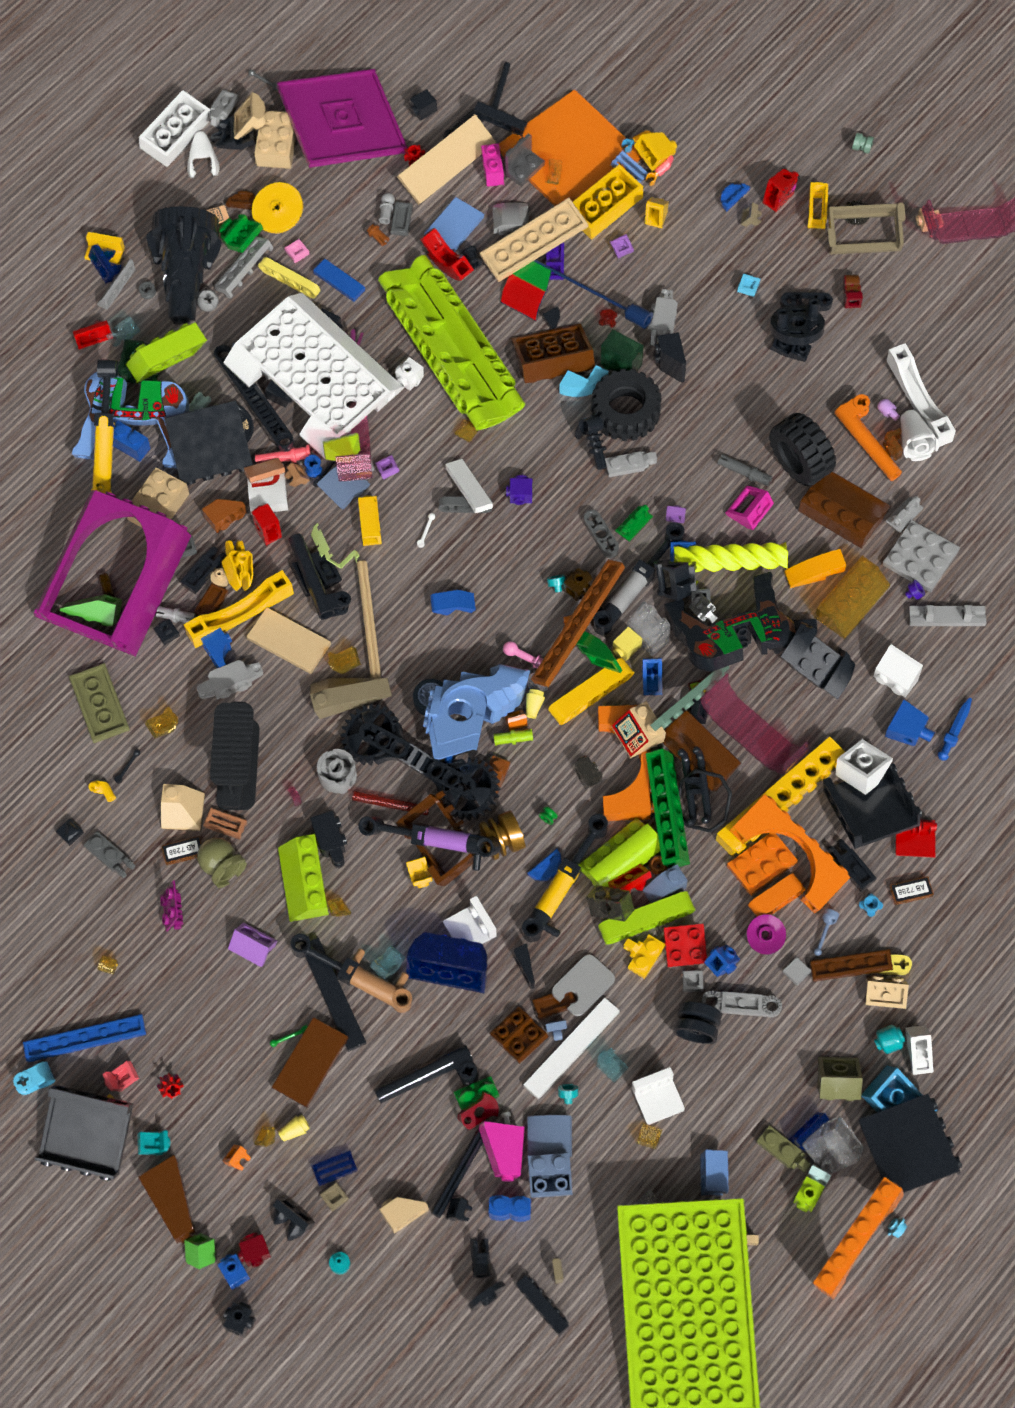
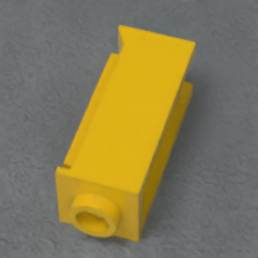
M811 182L808 228L825 229L828 183ZM814 198H822L821 219H813Z
M367 495L358 498L363 546L382 544L377 496Z

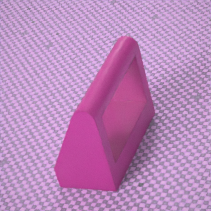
M747 485L725 513L744 527L754 530L774 502L768 491ZM749 494L755 497L744 513L736 512Z

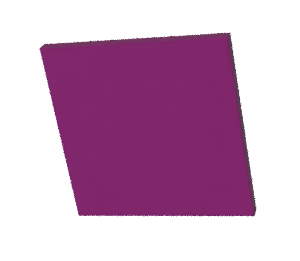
M375 69L277 82V89L309 168L403 154L405 149H408Z

